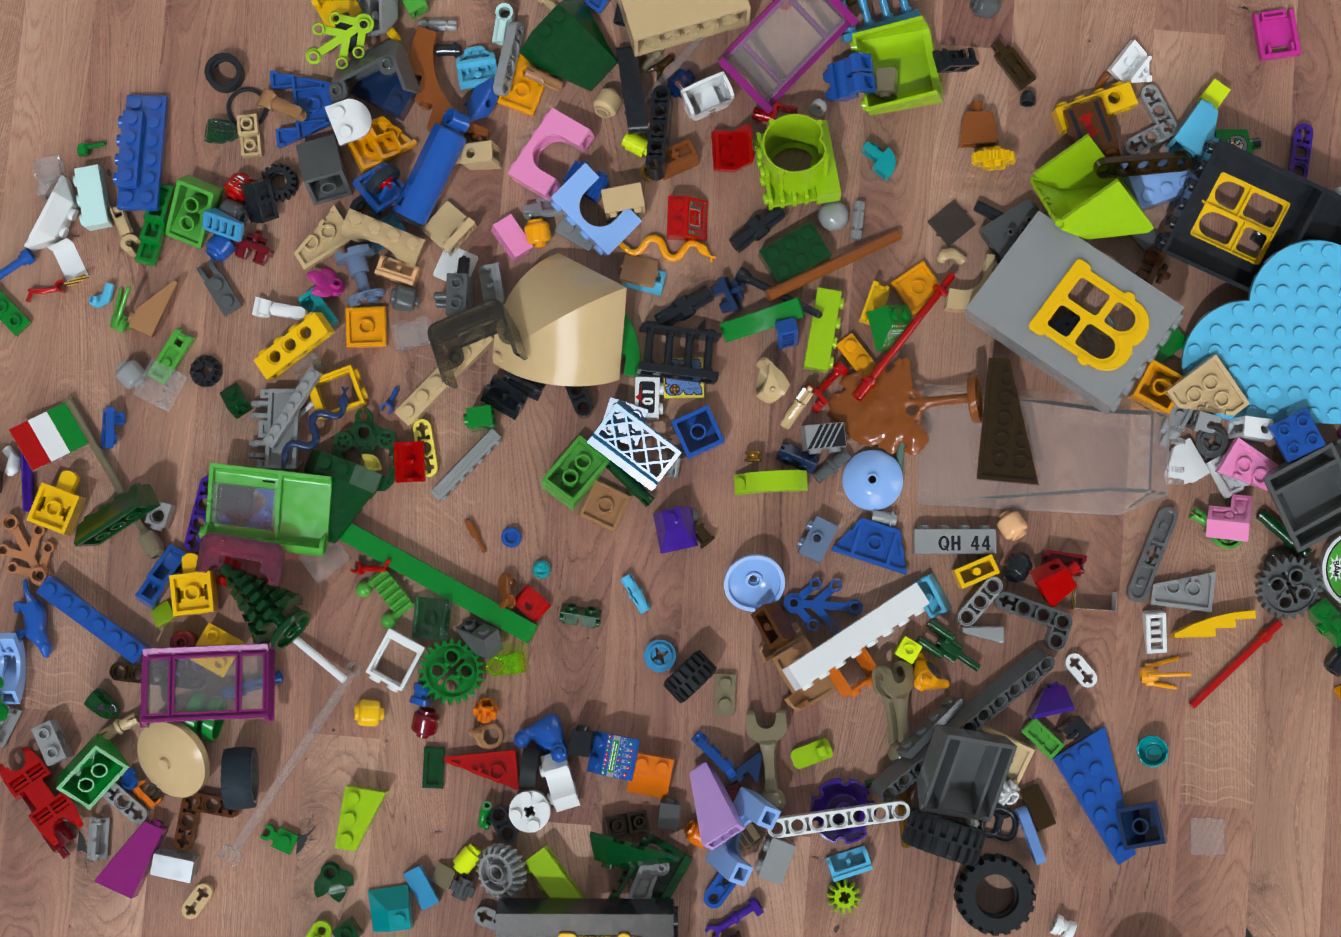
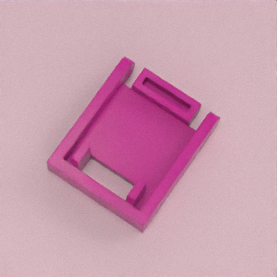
M1293 8L1287 10V18H1285V9L1261 12L1260 16L1258 13L1252 14L1259 62L1297 57L1301 54ZM1287 47V52L1272 53V48Z

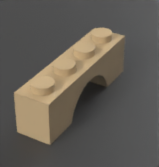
M349 209L341 228V236L358 243L370 241L380 244L389 249L397 259L416 266L425 242L422 238L353 209Z

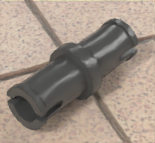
M842 449L831 460L827 459L822 467L813 472V477L820 484L832 473H837L838 468L851 460V456L845 449Z

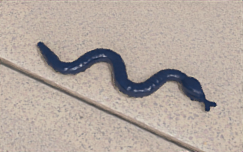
M341 387L343 394L339 399L340 410L338 412L319 409L313 411L309 416L308 426L312 434L310 442L291 440L285 444L281 453L282 470L286 468L290 448L312 450L318 445L320 441V433L316 425L318 418L323 417L336 420L345 414L348 407L346 391L349 387Z

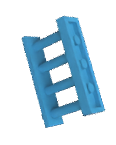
M840 0L847 7L846 0ZM858 0L864 20L863 26L857 29L855 26H850L840 36L841 42L852 41V34L918 17L920 16L919 10L912 9L911 6L909 7L907 0H899L901 5L900 14L893 16V13H890L887 0H878L883 16H881L882 20L875 22L871 18L867 1Z

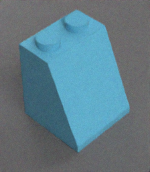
M1201 100L1187 115L1175 135L1165 146V149L1169 152H1188L1193 162L1191 167H1193L1196 159L1201 158L1204 152L1202 147L1207 139L1210 140L1211 136L1214 137L1218 110L1215 109V106L1209 101ZM1181 158V160L1186 162L1187 158Z

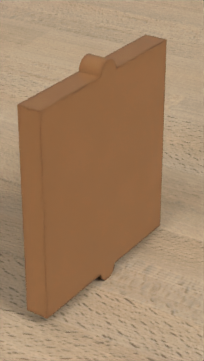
M625 254L623 265H620L621 274L619 281L654 288L655 279L659 274L657 272L659 261Z

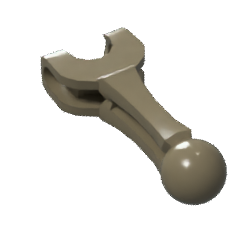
M905 660L896 662L892 667V671L885 666L876 667L872 671L873 689L876 694L881 696L886 711L888 743L891 745L888 750V757L892 764L901 758L896 749L905 738L910 736L908 699L914 685V674L911 663Z
M785 707L779 708L776 712L775 724L768 728L759 723L757 712L750 709L746 712V732L751 739L759 743L765 768V790L761 796L782 811L786 804V797L783 791L779 789L776 751L778 741L789 730L788 713Z

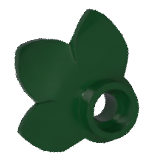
M327 862L321 868V875L314 882V893L319 898L328 892L334 900L341 902L345 895L346 887L354 885V878L349 871L341 869L336 862ZM329 868L334 869V875L328 874Z

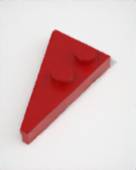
M516 749L444 757V761L450 765L460 767L481 777L519 790Z

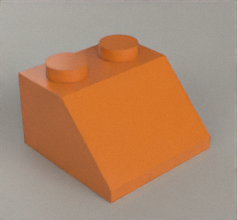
M638 752L633 779L628 781L627 792L667 798L674 758Z

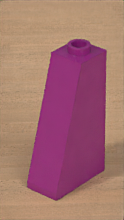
M153 818L152 820L145 821L97 876L94 882L131 899L138 896L152 865L153 854L161 846L168 827L163 826L164 822Z

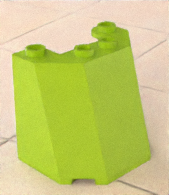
M923 16L852 34L853 40L850 41L852 52L871 54L873 72L870 74H874V79L876 68L896 67L899 74L897 97H892L890 100H882L877 98L875 92L863 93L864 98L861 99L862 108L870 116L944 102L941 74L937 73L932 54L936 49L932 42L930 27Z

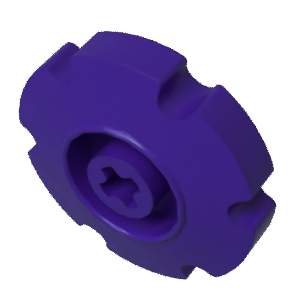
M837 777L819 786L821 794L818 797L812 796L810 812L842 808L843 805L848 807L875 802L867 800V795L870 791L857 780L849 778L848 782L842 783L841 778ZM861 810L856 811L853 814L854 820L861 821L864 818V812ZM840 813L833 816V822L836 824H840L844 820V816H841ZM816 816L812 820L819 822L818 827L823 824V818L820 816ZM867 825L818 833L832 843H837V840L842 838L845 844H851L867 835L865 831Z

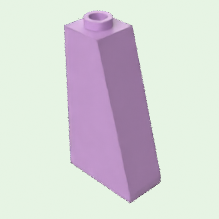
M705 762L698 764L689 774L701 843L704 847L713 850L744 830L745 826L715 767Z

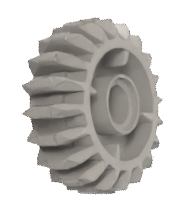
M494 843L484 848L482 853L478 855L479 861L476 862L478 868L475 870L479 873L477 879L482 882L480 887L486 888L485 893H491V898L497 897L498 900L499 898H511L525 887L524 883L527 878L524 875L528 872L524 869L526 863L521 861L523 855H517V849H512L511 845Z

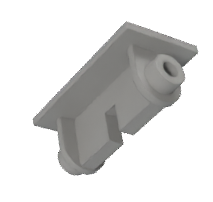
M5 704L8 708L7 719L0 722V747L2 748L6 746L23 712L9 704Z
M89 817L87 859H108L110 818Z

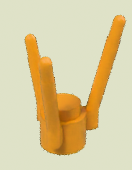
M1179 656L1154 663H1144V667H1140L1139 671L1140 681L1145 683L1146 686L1174 690L1177 689V686L1155 681H1158L1159 677L1191 676V672L1158 673V669H1154V667L1179 660Z

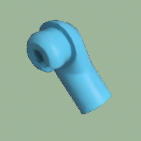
M105 283L103 293L97 296H90L89 304L94 308H100L110 303L115 285Z

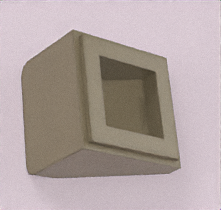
M438 862L430 881L443 889L449 890L457 871L453 867Z

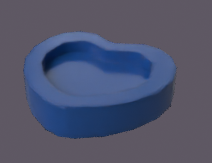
M129 768L125 771L121 780L123 788L133 790L138 785L136 769Z

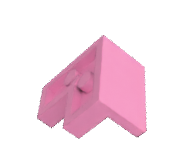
M1232 494L1230 508L1209 505L1206 537L1248 542L1253 496Z

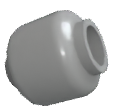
M126 359L115 369L117 371V380L126 389L134 387L139 389L146 382L144 380L146 371L136 360L129 361Z

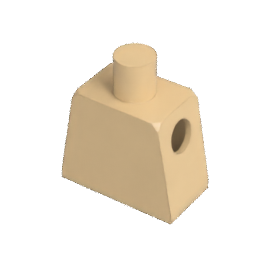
M492 140L467 143L456 164H463L469 170L502 169V151Z

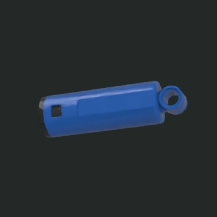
M449 108L443 115L442 125L434 124L391 212L393 215L418 228L424 229L467 142L466 137L462 136V134L469 128V116L454 108Z

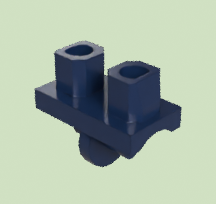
M722 276L718 278V282L711 287V290L715 297L724 294L727 299L719 303L722 313L742 310L743 308L739 300L745 298L742 293L746 289L745 284L739 286L737 280L730 282L728 277Z

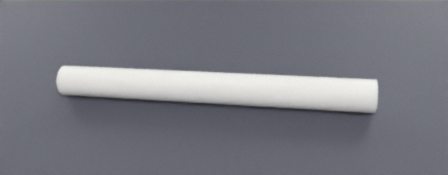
M300 637L293 641L294 644L341 683L347 680L348 677Z

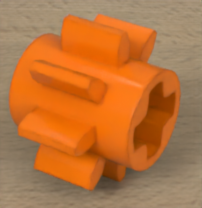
M482 698L479 702H475L472 715L477 716V721L481 723H489L492 720H496L499 706H494V701L490 698Z

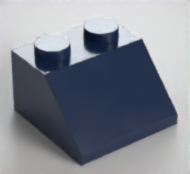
M1158 800L1115 809L1124 851L1167 843L1168 840Z

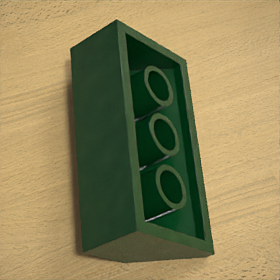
M136 483L129 488L128 492L115 496L113 502L100 506L98 508L99 511L86 515L83 518L84 521L77 525L74 539L75 547L101 545L161 506L151 485Z

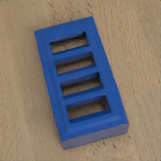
M795 318L775 322L778 349L798 345V327Z

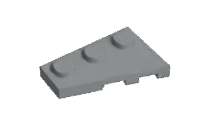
M1216 572L1152 584L1149 605L1212 612Z

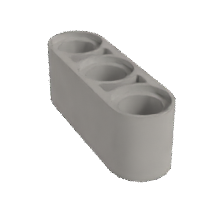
M989 577L983 580L955 615L956 622L961 626L974 624L1002 591V581L997 577ZM991 580L997 585L994 592L989 591L987 587L988 582ZM977 596H981L984 600L981 607H977L974 603V599ZM964 611L969 612L971 616L970 621L967 623L961 620V614Z

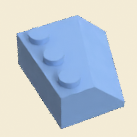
M1167 159L1161 160L1158 163V166L1165 165L1167 163ZM1181 159L1177 162L1179 165L1184 163ZM1141 162L1138 168H1144L1148 162ZM1128 163L1121 164L1118 169H1125ZM1188 169L1182 172L1122 177V180L1142 210L1146 211L1174 201L1178 195L1181 196L1184 191L1183 184L1187 177H1191L1192 173Z

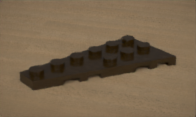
M989 358L977 480L1039 485L1010 360Z

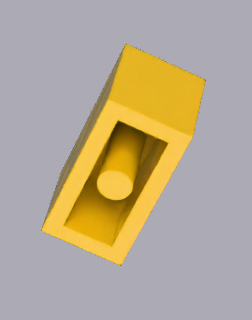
M992 554L951 571L959 589H964L1000 573Z

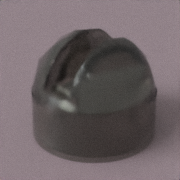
M153 783L146 788V795L152 800L159 799L163 795V792ZM156 787L158 790L150 795V792Z

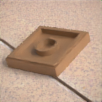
M597 480L592 486L578 516L615 533L632 496Z

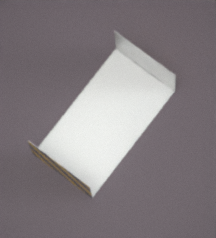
M65 238L47 247L53 251L67 280L64 283L65 285L71 287L89 278L71 240Z
M1076 589L1071 592L1070 609H1079L1075 608ZM1112 592L1111 611H1116L1117 592Z

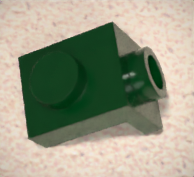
M237 382L220 392L227 409L236 419L253 409Z

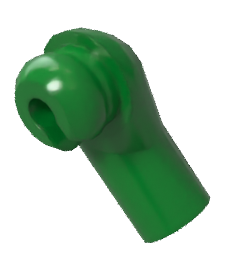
M484 801L479 811L478 826L484 830H488L492 825L491 820L488 819L492 804L489 801Z

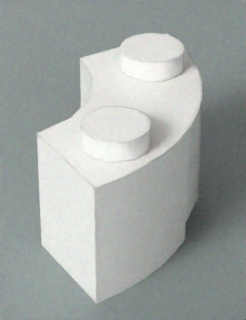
M551 754L541 756L542 765L539 766L542 778H546L550 793H547L550 806L554 805L556 812L580 806L568 760L557 763L552 760Z

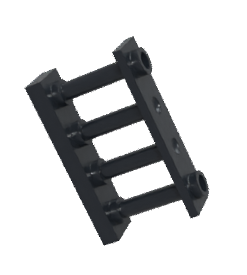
M646 321L641 324L639 332L646 333L644 360L642 362L639 361L636 365V375L711 385L718 381L719 372L713 371L711 365L713 342L717 343L722 337V333H717L713 329L702 331L659 325L655 321ZM654 334L666 336L664 362L662 364H656L652 361ZM674 337L686 338L684 365L681 367L674 366L672 363ZM694 340L705 341L704 364L701 369H694L692 366Z

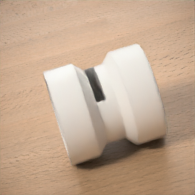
M1057 913L1050 924L1049 932L1054 935H1061V937H1073L1077 923L1072 920L1067 921L1064 916Z

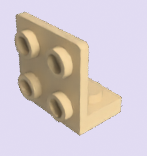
M446 201L426 223L422 232L448 255L452 256L475 231L477 225L470 217L467 218L449 201Z

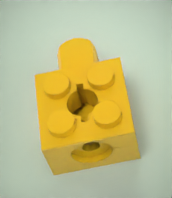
M63 471L59 476L56 486L42 482L26 520L63 535L72 536L87 499L75 494L80 483L79 475L72 471Z
M194 553L185 554L181 560L183 574L169 575L173 616L220 612L216 571H203L200 555Z

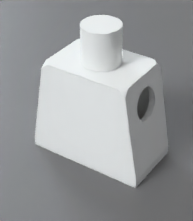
M1252 416L1233 418V421L1228 420L1227 437L1230 440L1239 437L1243 441L1252 442L1272 440L1273 437L1268 426L1273 424V420Z

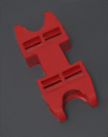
M26 746L21 749L25 754L24 766L20 770L13 771L8 767L5 768L1 763L0 775L16 801L25 795L29 798L37 810L29 814L28 817L40 834L52 845L56 846L59 844V841L56 838L55 829L60 822L69 821L72 824L75 823L79 829L84 824L75 805L67 795L62 792L57 796L52 794L44 783L53 777L40 757Z

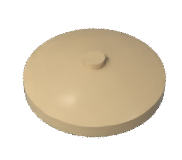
M181 722L151 723L149 727L144 728L141 732L137 744L139 762L148 779L159 790L170 796L184 798L195 794L204 787L210 773L209 758L203 743L189 727Z

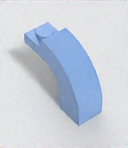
M9 632L0 633V676L4 681V686L0 688L3 704H20L26 680V653L23 640H18L16 633Z

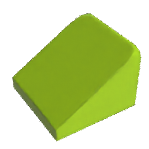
M168 600L150 611L158 628H162L178 618V616H173L172 606Z

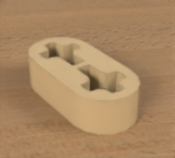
M207 882L199 884L183 904L181 909L182 915L187 919L198 917L214 896V887ZM207 888L208 896L205 895L200 900L199 896L202 893L200 889ZM195 902L198 903L194 908L196 913L189 914L187 906H191Z

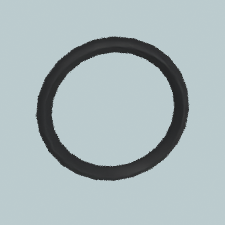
M249 87L241 88L230 96L226 108L228 117L233 124L237 126V121L231 113L233 99L242 92H253L260 96L262 93L259 90ZM265 107L262 117L258 120L259 125L265 120L268 114V110Z

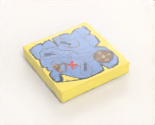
M703 357L692 358L694 369L703 368ZM672 358V363L674 366L681 367L684 365V358ZM664 378V399L704 398V383Z

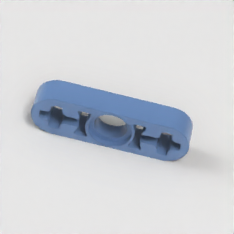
M1024 805L1016 808L1015 812L1035 865L1045 863L1046 858L1027 807Z

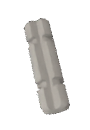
M420 19L418 26L432 31H446V29L456 31L457 21L455 19H448V21H445V19H429V21Z
M855 201L853 209L855 211L852 218L853 230L851 231L850 238L852 240H861L865 202Z

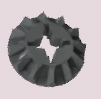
M1207 426L1214 429L1215 432L1208 433L1200 430L1196 435L1195 445L1198 452L1204 455V457L1217 458L1227 450L1228 437L1221 428ZM1214 436V442L1219 446L1213 445L1209 448V443L1204 439H1211Z

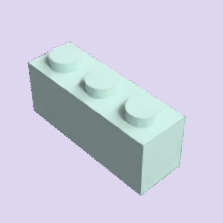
M98 164L75 168L73 183L78 190L76 201L78 206L81 207L82 214L79 215L81 225L89 231L113 227L104 169Z

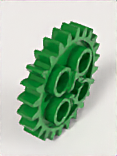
M453 638L449 639L448 644L442 639L441 646L435 642L433 644L434 649L428 647L426 649L428 654H422L421 657L425 661H420L418 665L422 666L423 669H419L417 673L423 674V676L418 681H424L425 683L421 689H429L426 694L427 696L434 694L433 701L439 697L440 704L448 700V704L452 705L453 700H455L458 705L461 703V698L466 702L469 700L468 695L472 697L475 695L473 689H480L477 682L483 681L479 677V675L484 673L483 670L479 669L483 662H477L480 656H474L473 651L467 649V643L461 646L460 639L456 644H454ZM446 654H454L455 662H449ZM460 659H463L464 662L453 674L445 679L441 685H438V681L449 669L455 666ZM432 667H438L441 670V675H433ZM462 667L469 670V677H464L461 674L460 670ZM448 681L454 683V691H449L447 689L446 683Z

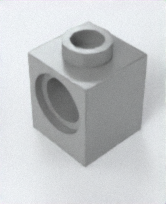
M159 501L161 506L147 514L145 523L151 524V529L162 532L163 528L170 529L177 506ZM162 511L164 518L159 522L156 516L158 512Z

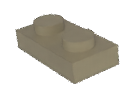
M736 674L715 675L714 715L734 716Z

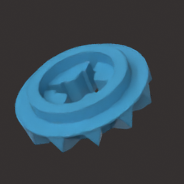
M665 640L652 641L644 651V661L651 670L665 672L676 661L675 648ZM656 647L660 652L668 651V653L664 656L665 664H663L659 659L652 661V659L657 655L655 649Z

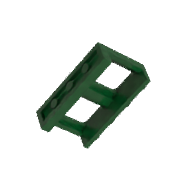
M650 832L648 837L646 835L643 836L639 843L640 846L648 847L652 843L669 854L679 857L678 862H671L669 864V872L666 875H658L650 898L670 899L692 862L693 857ZM639 866L630 867L628 872L623 871L618 880L621 883L617 891L613 889L608 898L618 899L628 880L635 879Z

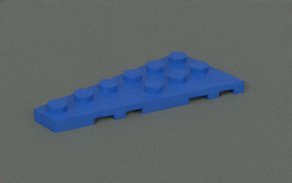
M1102 726L1092 734L1055 755L1052 760L1113 859L1120 865L1136 855L1135 849L1124 851L1115 809L1124 807L1106 729L1105 726Z

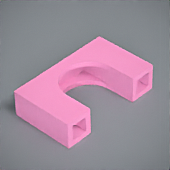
M552 108L545 114L543 122L533 132L528 144L522 148L517 160L511 164L508 174L515 182L545 200L552 202L549 198L561 187V184L556 178L539 169L538 161L541 152L552 143L564 142L585 153L595 136L589 128Z

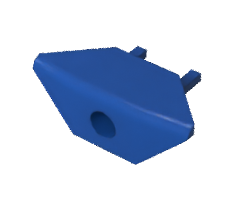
M490 78L476 86V88H472L473 93L467 103L464 102L463 105L467 106L468 116L471 121L489 116L496 104L498 96L493 91L494 78Z

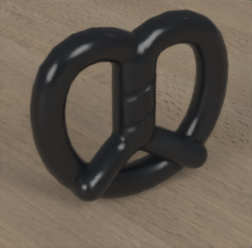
M997 804L993 813L995 817L993 831L988 832L984 829L983 820H978L980 822L978 829L985 831L987 838L996 837L1001 841H1011L1018 832V817L1008 806ZM996 810L1003 811L1005 813L1000 814ZM1011 817V832L1008 835L1001 834L1003 820Z

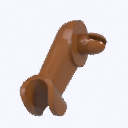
M502 573L498 579L501 598L499 608L501 609L506 606L513 608L516 604L515 596L511 594V586L516 585L517 582L509 573Z

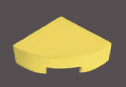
M362 454L361 466L372 471L382 470L380 460L376 456Z

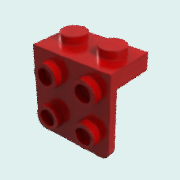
M745 124L734 131L714 130L711 132L714 171L736 172L753 163L755 153L752 144L753 131L751 124Z

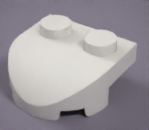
M346 99L325 107L340 146L358 139L361 140L368 134L372 125L371 114L361 102L354 99Z

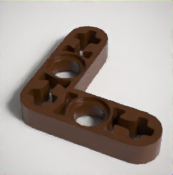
M196 792L189 797L182 798L174 846L180 851H186L194 845L200 812L233 818L238 816L242 809L230 813V809L223 808L222 812H220L223 806L222 796ZM194 795V799L197 800V803L192 805L191 810H196V812H185V809H190L191 802L188 801V798H191ZM209 799L217 801L218 806L215 810L208 808L207 802ZM186 815H190L194 820L193 825L190 827L185 826L183 823V818ZM181 829L185 831L191 830V833L186 834V840L189 841V844L182 846L183 843L179 842V839L184 838L185 832H181Z

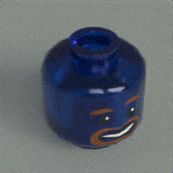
M682 68L677 69L667 79V86L671 90V95L674 98H682L680 91L694 84L696 77L689 69L687 71Z

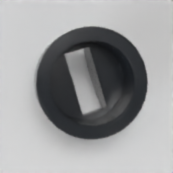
M1025 90L1020 96V105L1024 107L1035 106V93Z

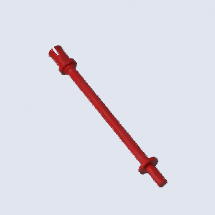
M949 272L940 285L934 284L932 286L934 292L870 375H864L861 378V383L851 393L857 401L862 402L868 392L876 387L878 376L941 296L946 297L948 295L946 289L956 277L953 273Z

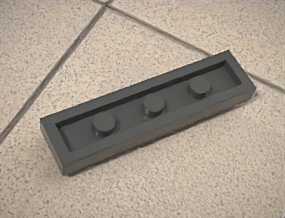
M952 696L943 699L941 705L929 713L928 718L918 725L908 738L901 742V745L896 749L898 755L912 759L931 740L936 724L944 726L965 705L963 700Z

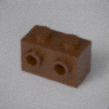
M779 602L763 604L751 614L770 650L785 647L798 637Z

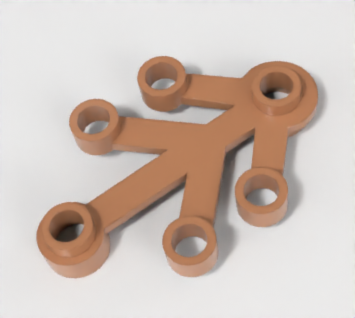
M5 515L1 521L2 527L12 532L22 551L13 549L7 544H1L0 556H11L28 561L31 567L26 568L20 566L18 562H9L6 566L7 572L29 576L32 583L42 585L45 579L51 576L47 566L51 554L56 551V545L53 542H45L42 545L43 554L38 563L36 559L41 537L46 534L47 529L36 524L32 529L33 536L29 546L19 528L20 519L16 515ZM12 519L15 520L14 526H10V520ZM38 527L42 528L41 534L37 533ZM48 544H51L52 549L48 552L46 547ZM3 547L7 548V552L5 554L1 552V549ZM13 564L16 565L15 571L11 570V566ZM39 572L44 574L42 579L38 578Z

